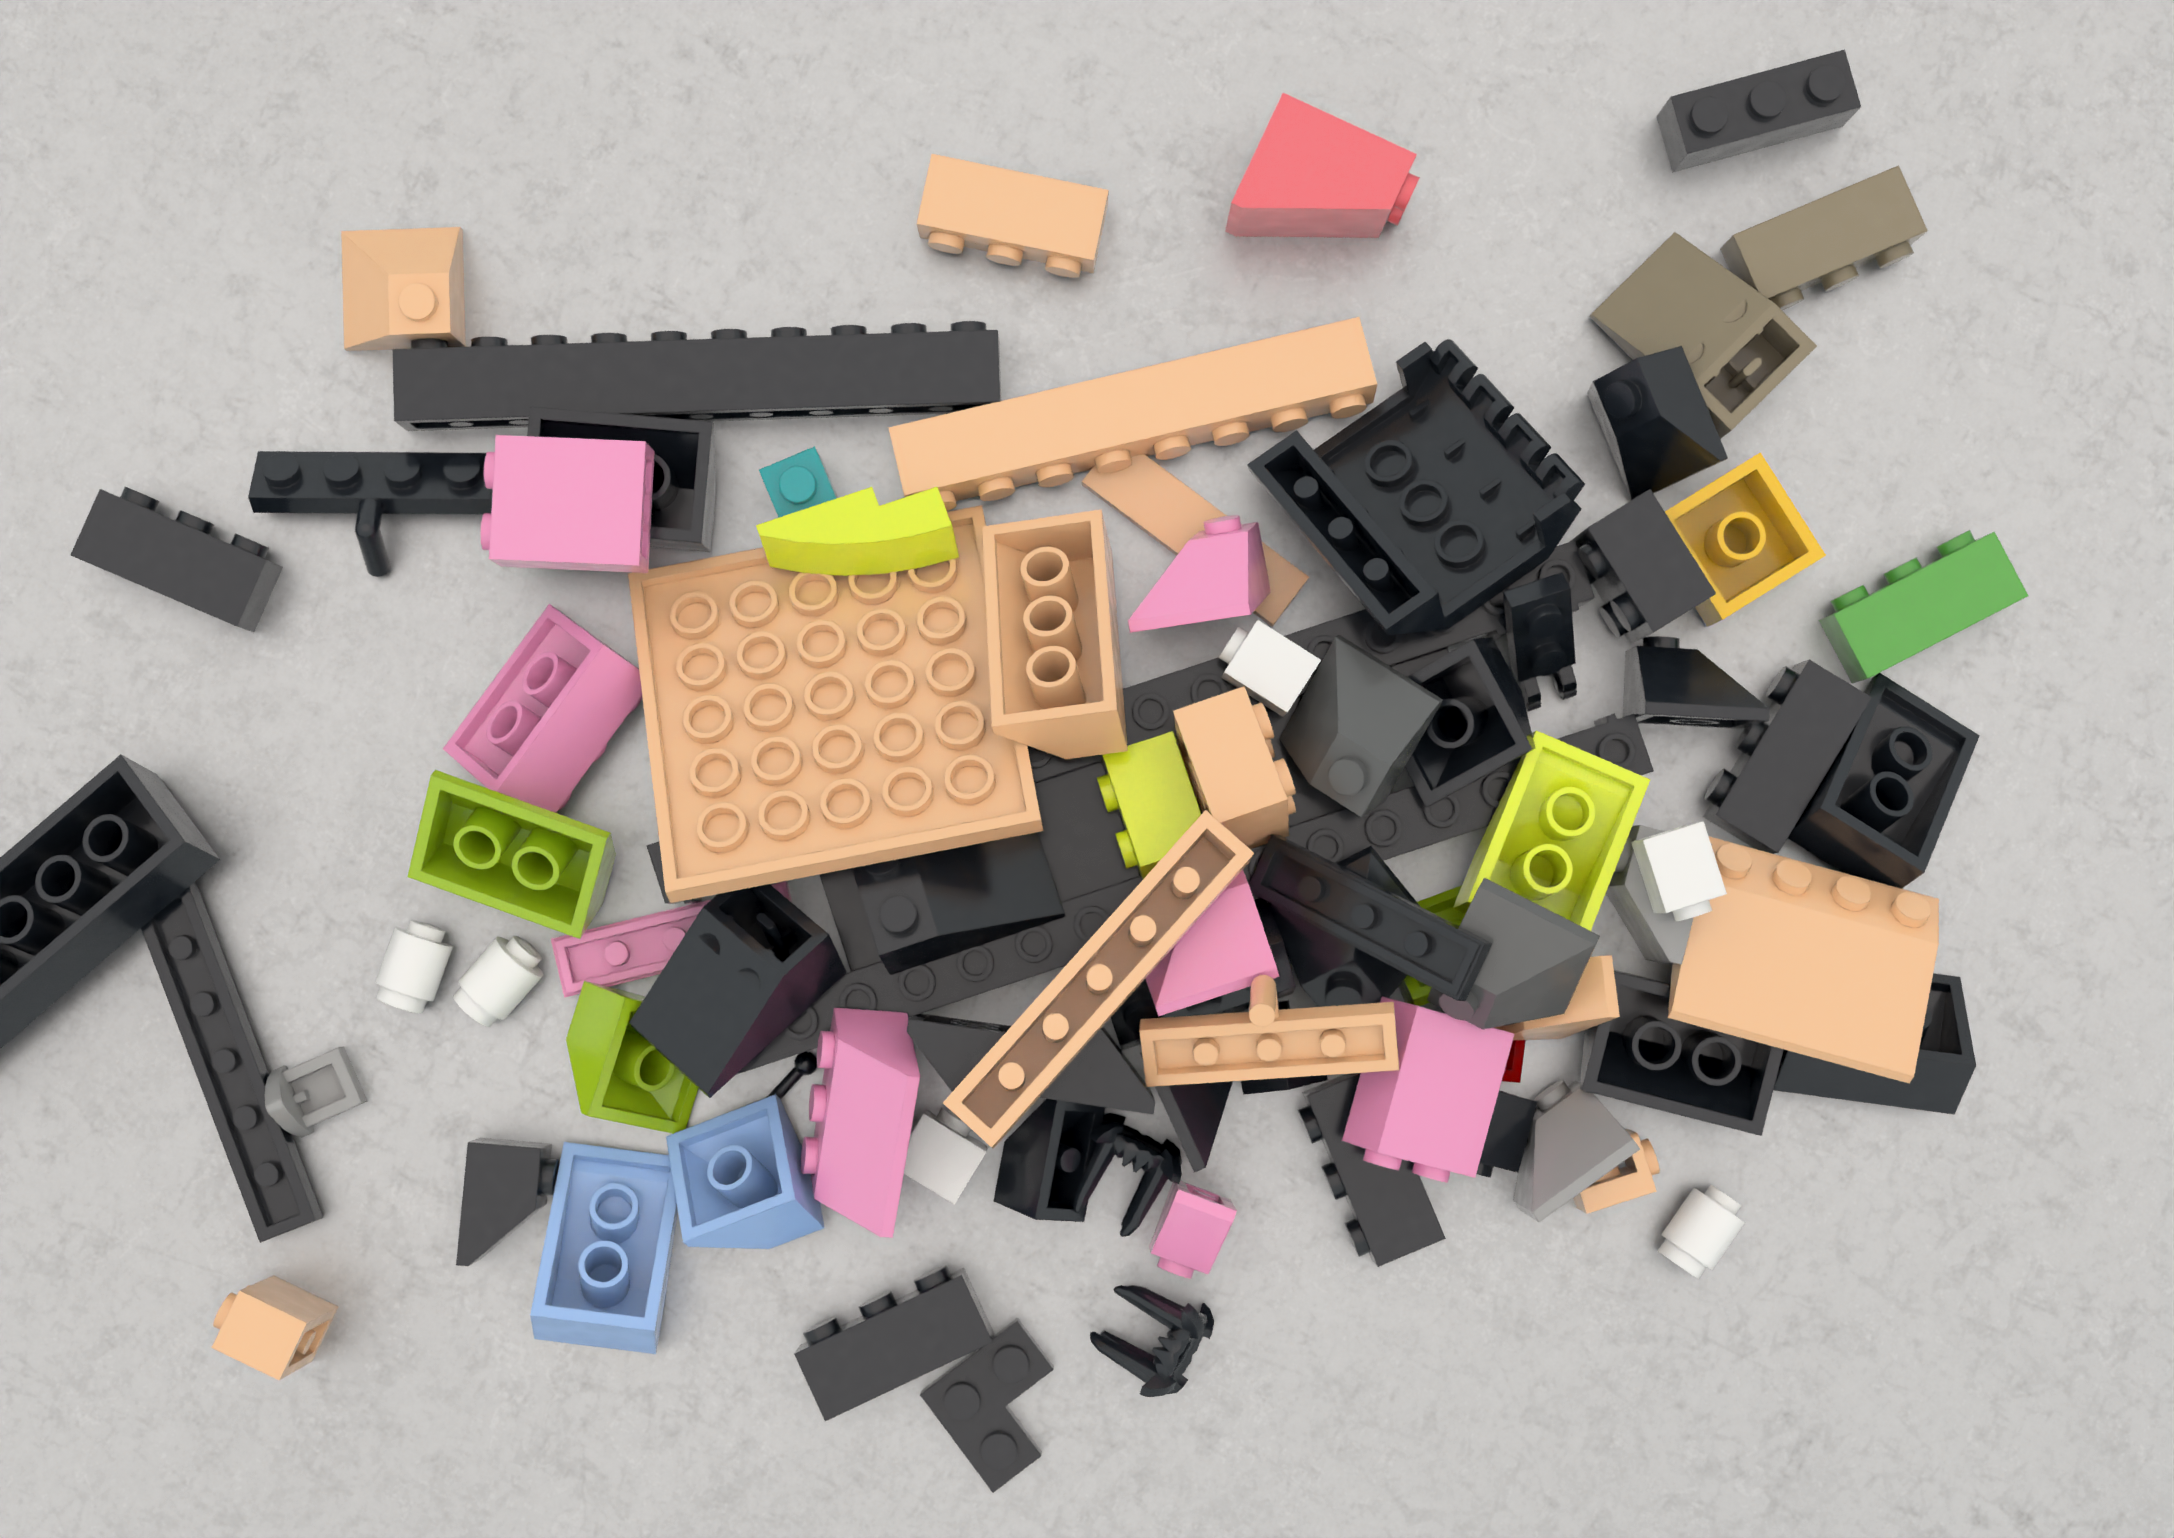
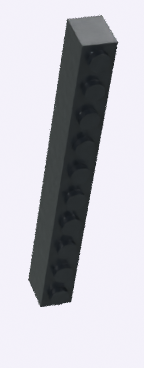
M979 321L952 323L950 325L951 331L927 332V326L924 324L901 323L892 325L891 333L867 334V328L864 326L840 325L831 328V335L807 336V330L804 328L779 327L771 330V337L747 338V331L719 329L711 332V339L687 340V333L658 331L651 333V341L628 342L627 335L621 333L591 335V343H567V337L537 335L531 337V345H508V340L501 337H476L471 339V347H448V342L441 339H416L411 341L410 349H393L394 421L407 431L527 428L530 406L709 422L948 414L1001 401L1000 341L998 330H987L986 323Z

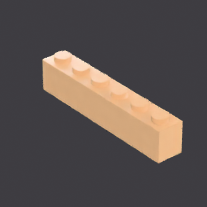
M1205 810L955 1088L943 1104L994 1149L1244 869L1253 857L1254 852Z

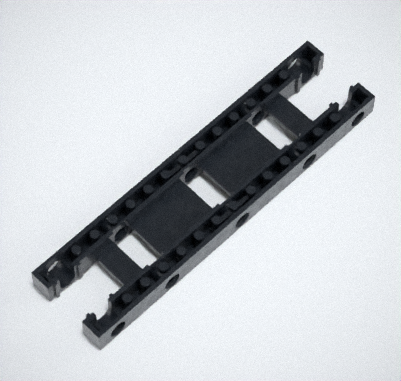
M1575 540L1556 546L1545 562L1503 590L1506 591L1563 572L1571 589L1572 614L1579 610L1580 606L1595 598L1584 564L1578 554V546ZM1503 591L1445 630L1387 635L1370 613L1364 609L1284 636L1321 660L1284 717L1264 705L1274 733V738L1270 739L1275 753V757L1272 758L1273 762L1282 758L1285 760L1296 794L1292 795L1296 813L1288 815L1289 836L1285 838L1334 863H1338L1369 846H1372L1384 861L1489 825L1521 757L1429 807L1425 806L1416 787L1413 786L1389 794L1383 804L1361 818L1310 785L1280 741V737L1336 636H1343L1407 677L1448 654L1449 649L1464 645L1472 639L1493 637L1494 640H1498L1507 634ZM1218 657L1124 688L1127 746L1173 731L1177 742L1173 711L1237 689V687L1221 678L1229 664ZM1249 696L1252 705L1260 703L1253 697ZM1614 713L1595 720L1594 727L1558 738L1562 742L1636 774L1644 775L1654 771L1635 714L1617 719ZM1028 746L1043 831L1038 832L1066 917L890 975L878 956L852 868L819 874L851 972L844 974L737 1074L817 1048L820 1031H830L834 1008L907 1013L909 1018L1066 966L1143 880L1137 865L1126 869L1115 833L1125 830L1119 810L1107 812L1101 795L1097 777L1106 775L1103 756L1095 755L1064 759ZM655 842L646 845L665 904H678L684 902V904L703 902L700 897L670 903L665 893L660 843ZM1267 844L1250 849L1254 852V855L1243 869L1248 884H1250ZM1252 893L1254 900L1260 898Z

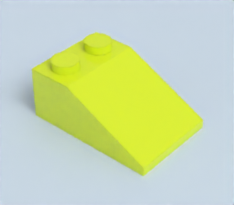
M1536 730L1532 734L1535 749L1521 757L1474 854L1453 909L1466 914L1481 882L1486 878L1591 931L1650 779Z

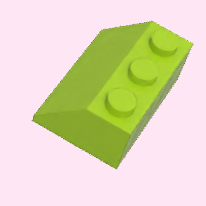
M435 770L430 776L407 877L581 939L603 905L616 852L610 832Z

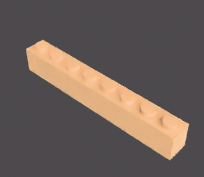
M1360 317L888 428L904 497L938 487L946 511H949L956 507V501L979 496L982 501L999 500L1012 495L1015 492V487L1038 482L1040 487L1062 485L1071 481L1074 478V473L1091 470L1095 465L1098 473L1118 472L1132 465L1131 457L1142 454L1146 456L1156 455V458L1159 460L1173 459L1187 454L1191 450V446L1214 441V444L1217 446L1232 445L1247 439L1250 436L1249 432L1272 427L1274 432H1287L1306 425L1308 418L1331 413L1332 418L1336 419L1351 417L1363 412L1367 408V404L1374 402L1377 381Z

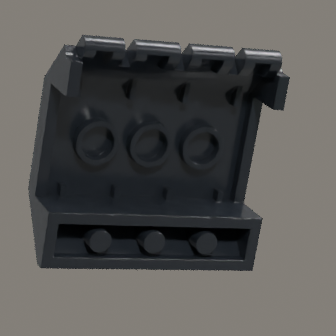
M1451 339L1441 342L1435 351L1426 342H1423L1397 360L1396 365L1403 388L1314 450L1296 430L1247 464L1252 475L1387 635L1449 629L1545 562L1582 509L1574 500L1585 483L1557 453L1546 457L1551 446L1520 413L1510 416L1514 406L1484 374L1474 376L1478 367Z

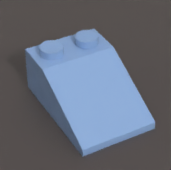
M564 1142L530 1313L534 1339L656 1354L678 1213L669 1155Z

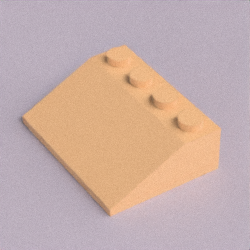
M1709 836L1727 894L1710 899L1712 911L1693 918L1682 965L1672 964L1668 1018L1910 1084L1915 1074L1939 945V899Z

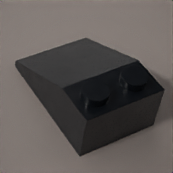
M1878 673L1872 678L1864 693L1872 697L1788 839L1843 873L1902 889L1925 873L1980 735L1888 677Z
M1038 832L852 868L878 956L890 975L1066 917Z

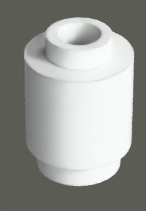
M410 920L407 929L394 927L375 983L380 985L376 996L378 1001L402 1010L423 1014L427 1001L433 1002L453 948L452 945L442 941L445 931L415 920Z
M497 936L458 980L460 988L453 995V998L459 1007L471 1018L486 1027H491L497 1019L505 1020L543 977V972L537 965L542 960V957L529 943L518 936H513L510 941Z
M1710 1185L1705 1194L1693 1188L1661 1234L1666 1239L1658 1249V1252L1699 1279L1707 1267L1713 1271L1744 1226L1745 1222L1735 1216L1742 1205L1713 1185Z

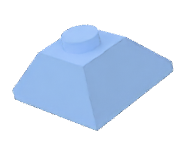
M776 1094L666 1136L682 1240L688 1247L771 1249L825 1228L820 1202L813 1197L811 1174L801 1173L802 1146L785 1108Z

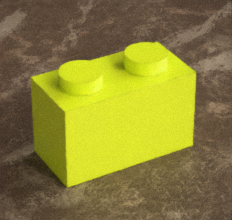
M1173 731L1128 745V751L1103 754L1107 774L1097 777L1107 812L1119 809L1126 829L1115 833L1126 869L1138 865L1142 879L1148 875L1201 816V811Z

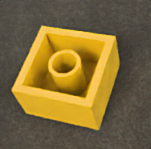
M1761 452L1665 511L1716 592L1714 596L1695 607L1707 627L1725 619L1826 556Z

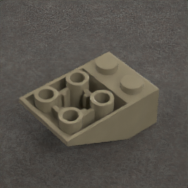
M1676 232L1589 316L1632 360L1682 346L1720 439L1732 431L1817 347L1774 302Z

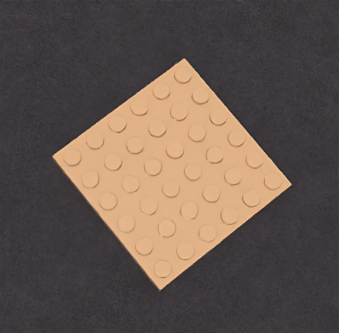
M982 505L947 512L953 527L959 558L917 569L885 574L848 576L801 573L770 567L762 547L648 569V573H628L664 886L670 903L1043 831L1028 746L994 734L991 726L982 526H986Z

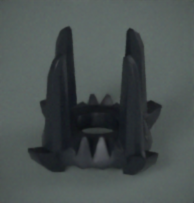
M1107 1113L1104 1115L1103 1124L1095 1128L1088 1136L1097 1145L1075 1193L1073 1207L1077 1214L1082 1212L1114 1155L1118 1158L1123 1157L1122 1166L1124 1167L1132 1162L1133 1172L1136 1173L1141 1168L1145 1172L1121 1223L1120 1236L1126 1237L1130 1236L1140 1226L1167 1180L1169 1179L1177 1184L1180 1183L1182 1159L1180 1149L1167 1138L1161 1144L1150 1136L1142 1135L1138 1130L1124 1125L1126 1117Z
M1134 1285L1116 1286L1113 1289L1114 1293L1171 1329L1167 1332L1168 1338L1159 1336L1158 1340L1163 1347H1154L1152 1349L1156 1356L1106 1331H1102L1101 1334L1094 1331L1090 1332L1091 1343L1099 1352L1145 1382L1140 1391L1141 1396L1157 1397L1179 1392L1188 1381L1182 1374H1184L1186 1368L1191 1363L1192 1355L1197 1351L1202 1338L1210 1339L1212 1335L1214 1319L1210 1308L1205 1303H1202L1200 1312H1197L1189 1303L1184 1307L1144 1287Z

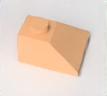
M461 227L341 231L344 349L346 351L410 349L412 340L426 338L445 340L448 342V347H466L463 229Z

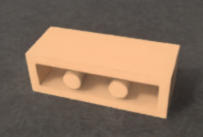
M931 154L917 219V228L920 238L929 239L928 246L938 251L961 254L963 253V248L967 247L987 251L986 258L1000 264L1019 266L1022 259L1045 263V270L1049 273L1077 278L1080 277L1081 271L1094 273L1108 208L1109 190Z

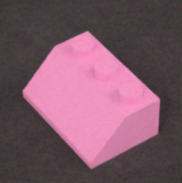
M549 604L444 746L443 750L486 788L556 813L567 804L573 789L592 763L602 756L608 741L627 715L640 704L642 689L639 668Z
M834 1008L830 1031H820L818 1038L817 1067L824 1068L822 1085L812 1084L809 1121L816 1122L814 1137H804L801 1173L811 1174L813 1197L815 1200L880 1237L893 1238L920 1081L913 1040L907 1033L908 1014L903 1012Z

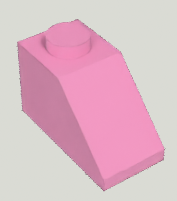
M1180 1181L1179 1184L1173 1182L1149 1245L1150 1253L1160 1257L1157 1266L1170 1273L1189 1279L1192 1278L1194 1270L1209 1274L1237 1212L1231 1199Z

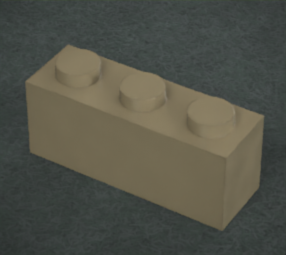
M1898 165L1732 235L1720 250L1730 272L1770 299L1783 311L1803 301L1804 297L1801 291L1822 283L1824 290L1829 291L1859 277L1856 270L1857 267L1876 260L1879 268H1884L1909 257L1914 253L1911 245L1928 230Z

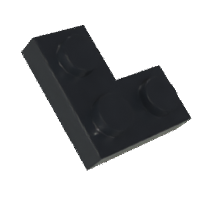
M1018 1318L995 1334L993 1343L970 1353L920 1393L925 1403L993 1493L1042 1456V1451L1008 1407V1404L1053 1371L1054 1366Z

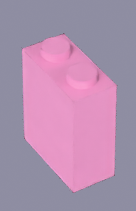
M496 435L495 452H487L484 462L485 486L487 489H493L492 511L491 513H484L481 521L480 536L482 549L489 550V559L501 567L648 573L654 450L646 441Z
M1382 996L1380 1003L1394 1002L1399 1070L1360 1074L1342 1141L1365 1148L1364 1161L1386 1168L1399 1170L1403 1159L1414 1162L1412 1173L1448 1183L1451 1172L1475 1178L1514 1034L1496 1028L1481 1029L1467 1021L1455 1019L1448 1014Z

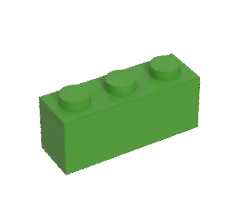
M1968 530L1937 546L1941 558L1922 567L1916 557L1884 573L1888 585L1868 594L1865 586L1861 585L1830 601L1836 612L1818 621L1852 684L1866 680L2029 596L1995 531L1975 540L1971 531Z

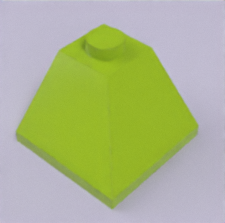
M584 981L566 1037L581 1113L589 1117L672 1134L686 1129L698 1087L630 1025L629 1022L645 999V996Z

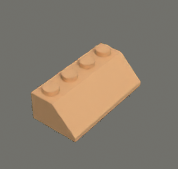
M1102 509L982 526L991 726L993 733L1064 759L1128 751L1113 557Z

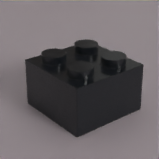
M1651 489L1592 524L1571 540L1576 541L1578 554L1584 564L1590 585L1593 584L1605 603L1600 607L1605 623L1616 637L1620 638L1625 635L1630 644L1656 632L1716 594Z

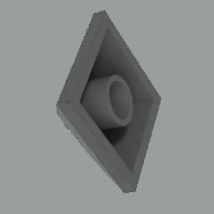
M1338 635L1333 640L1280 737V741L1310 785L1362 818L1386 801L1443 699L1343 636Z
M1484 878L1459 926L1492 943L1466 1001H1457L1431 988L1427 1001L1442 1008L1449 1016L1467 1021L1481 1029L1564 1014L1600 935Z

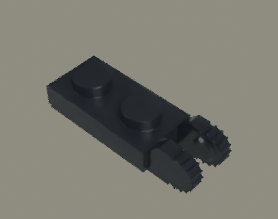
M1563 572L1503 591L1510 666L1522 691L1527 712L1540 708L1542 704L1541 692L1536 679L1537 676L1552 674L1554 687L1563 700L1576 696L1577 683L1572 665L1576 664L1571 589Z

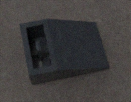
M770 884L717 894L701 909L629 1023L633 1029L706 1096L711 1098L847 971L830 935Z

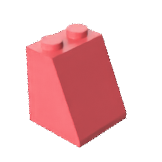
M1282 93L1231 202L1225 232L1236 237L1379 238L1387 221L1398 226L1420 177L1409 173L1417 154Z

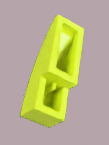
M869 487L756 525L769 566L801 573L839 576L885 574L922 568L959 558L953 527L938 487L880 506L873 488Z

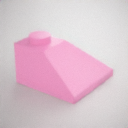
M1239 515L1218 517L1204 521L1205 530L1199 531L1185 544L1128 620L1130 633L1251 615L1271 593L1259 523L1241 524Z
M1243 870L1145 978L1158 1017L1250 987L1253 979L1259 975H1268L1273 979L1279 977Z

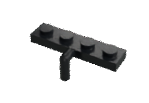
M258 451L248 499L253 513L357 514L355 534L367 571L372 576L380 577L387 574L391 569L390 560L380 531L383 514L491 513L493 489H487L484 482L486 453Z

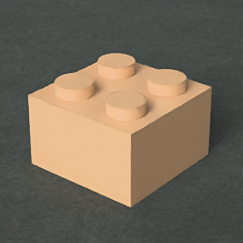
M1245 686L1174 710L1178 748L1201 812L1203 813L1205 810L1209 812L1249 849L1267 844L1271 834L1283 837L1289 836L1288 815L1296 813L1292 795L1296 794L1285 760L1282 758L1273 762L1272 758L1275 757V753L1270 739L1274 738V733L1263 703L1252 705Z

